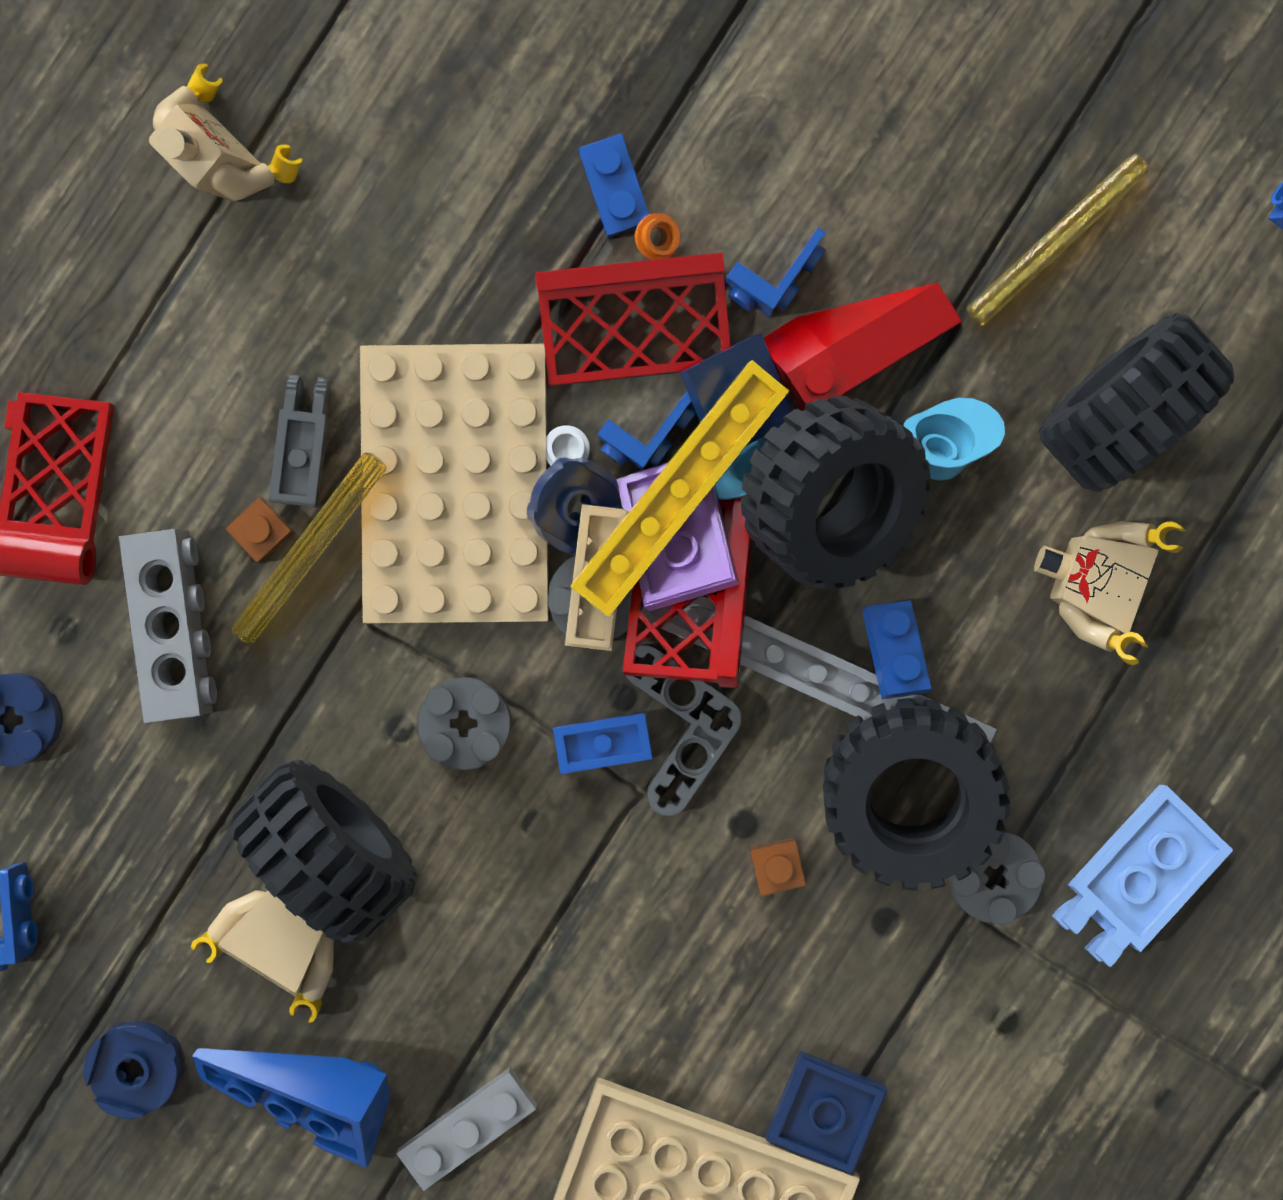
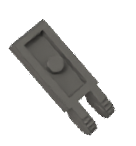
M289 375L283 409L279 410L269 502L319 508L330 419L327 413L330 407L331 381L330 379L318 378L314 388L312 413L300 412L304 389L302 377L299 375Z

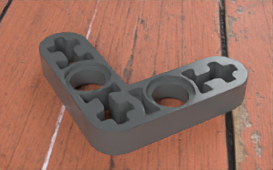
M639 645L636 651V655L641 658L645 657L647 653L652 654L655 657L652 665L665 656L664 653L650 645ZM674 660L667 664L672 667H679ZM626 675L631 683L690 723L651 779L647 788V799L650 807L656 813L663 816H673L680 813L686 807L737 733L741 724V713L732 700L706 682L691 681L695 686L694 699L688 704L678 705L669 697V687L677 679H665L661 691L657 692L651 688V686L658 682L657 679ZM704 691L713 695L706 703L715 710H721L723 706L730 708L727 716L732 723L728 728L720 725L716 730L710 727L712 718L702 710H700L698 718L689 714L700 704ZM690 743L701 744L707 751L706 762L697 769L688 768L681 761L682 749ZM671 764H674L683 775L694 778V780L688 786L682 779L676 788V794L680 798L679 801L674 803L669 800L665 805H662L658 802L660 794L656 787L659 784L664 787L670 785L675 778V773L667 770Z

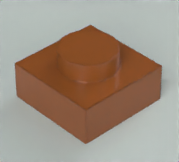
M260 497L226 528L230 535L257 563H262L295 532L265 499Z
M794 838L749 848L761 896L806 886Z

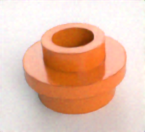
M663 213L649 214L637 225L635 243L640 253L650 260L669 258L676 252L679 246L680 230L675 220ZM655 228L661 233V241L657 246L650 239L651 232Z

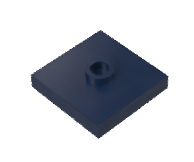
M762 333L753 335L679 372L700 422L748 362L752 360L782 384ZM787 395L747 445L764 437L772 427L779 428L785 422L783 417L793 411Z
M800 1050L766 1132V1141L853 1176L888 1089L884 1084Z

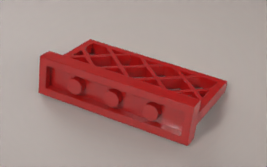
M723 252L535 272L549 385L683 371L705 360L688 348L704 326L719 337L721 351L729 348L730 336L724 283ZM714 283L716 304L705 317H702L683 300L695 285ZM687 286L679 297L669 289ZM661 289L675 301L659 323L637 306L648 290ZM641 291L633 302L622 294ZM615 294L629 305V308L613 328L591 311L602 295ZM595 296L587 307L576 299L579 297ZM570 299L583 310L567 332L551 321L549 301ZM679 305L700 321V324L684 344L662 327ZM633 310L655 327L638 349L616 332ZM716 311L719 330L708 322ZM587 314L609 331L593 353H590L571 337ZM552 328L563 336L555 348ZM658 331L680 347L671 360L664 364H655L642 353ZM612 336H615L634 352L623 368L610 369L596 357ZM569 341L585 354L588 359L577 373L557 375L555 355L565 342ZM683 352H686L694 359L693 361L676 362ZM638 356L649 364L646 366L630 367ZM592 361L603 369L584 372Z
M741 497L719 500L721 511H725L724 524L739 585L717 591L716 596L713 593L706 594L707 598L715 606V615L701 627H698L684 609L699 597L671 605L672 608L651 624L641 612L643 598L638 580L632 587L623 664L624 675L719 683L720 687H739L752 539L745 529L746 518L742 516ZM679 614L693 633L672 649L658 630ZM641 621L646 629L638 635ZM713 628L711 643V641L705 636V633H707L710 629ZM653 635L667 651V654L654 665L636 664L637 647ZM700 639L711 652L709 669L689 668L678 655ZM672 660H674L679 667H672L666 665L670 663Z

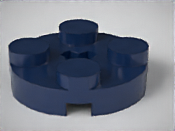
M559 458L537 480L527 506L528 519L533 523L538 535L548 544L567 553H576L581 513L573 512L569 517V501L572 498H576L578 494H583L580 502L584 505L622 509V503L618 501L616 487L619 488L617 480L610 471L593 461L583 458Z
M24 673L0 675V766H18L33 762L41 757L48 747L53 746L59 738L63 721L60 702L55 694H50L48 689L41 684L43 683L41 680L32 675ZM9 707H14L15 715L23 717V723L15 726L14 732L8 730V726L3 722V716L8 713Z
M130 1021L115 1025L92 1045L84 1063V1080L86 1086L91 1085L92 1092L97 1096L94 1100L96 1104L106 1113L123 1119H136L161 1107L174 1094L181 1079L182 1060L180 1057V1042L176 1037L168 1035L165 1030L149 1022ZM133 1059L139 1061L140 1066L144 1069V1074H140L135 1080H131L128 1078L129 1070L123 1068V1062H130Z

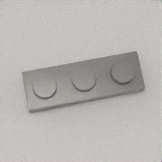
M509 1067L401 1145L396 1154L422 1190L425 1191L535 1111L537 1103L513 1069Z

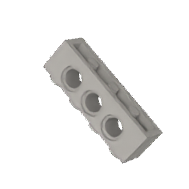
M180 529L119 536L144 723L212 713V704L216 703L217 688L214 678L208 676L206 658L210 657L211 643L207 631L202 630L200 612L204 611L205 599L201 585L196 584L194 566L198 564L199 554L194 538H190L189 531ZM164 567H168L173 574V583L167 591H163L157 583L158 573ZM169 613L176 615L179 620V631L174 637L168 636L163 627L164 619ZM174 659L180 660L186 669L185 678L181 683L175 682L170 676L169 668Z

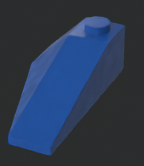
M198 1048L194 1053L193 1059L201 1081L247 1107H254L259 1102L264 1105L268 1113L276 1118L275 1123L288 1130L291 1124L295 1123L317 1135L312 1144L328 1153L365 1168L370 1164L390 1100L387 1074L375 1064L366 1061L357 1063L341 1057Z

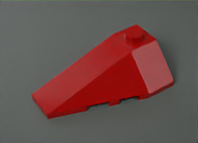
M937 282L795 317L765 336L764 341L783 386L789 390L788 394L800 411L806 410L805 404L821 398L828 401V398L833 396L847 395L955 327L962 320Z

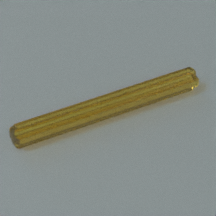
M1131 154L967 307L970 317L979 325L986 324L1148 173V164L1138 154Z
M363 453L232 625L233 634L245 643H253L258 639L384 474L387 466L379 457L372 453Z

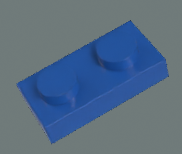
M622 133L579 147V156L607 239L636 231L638 223L649 213Z
M911 600L866 606L862 613L881 699L926 694L932 688Z
M645 712L553 727L560 774L652 759Z

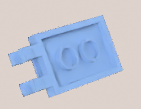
M1159 784L1069 882L1068 886L1077 895L1062 904L1053 913L1052 917L1064 929H1070L1075 934L1081 931L1090 917L1096 921L1105 931L1096 935L1084 948L1097 961H1103L1107 966L1111 967L1128 945L1141 952L1228 857L1233 849L1167 785Z

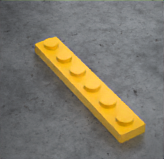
M753 360L748 362L570 587L609 617L789 390Z

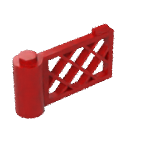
M18 392L17 401L8 400L4 428L12 430L0 502V576L76 585H88L92 580L97 557L94 536L113 418V404ZM31 405L48 407L57 419L37 435L28 425ZM58 408L69 409V411L62 415ZM84 411L99 413L96 430L81 440L69 423ZM64 428L76 445L55 460L43 442ZM27 435L30 440L25 443ZM94 444L92 454L88 448ZM37 448L50 465L29 480L21 470L23 457ZM83 453L91 463L90 473L85 479L75 485L62 468ZM57 473L69 491L48 505L36 487ZM19 480L23 484L20 488H18ZM87 489L85 499V497L81 493ZM30 493L42 511L28 522L13 521L16 502ZM74 498L84 508L81 528L65 527L55 514ZM49 518L54 525H46L41 523H43L45 520Z

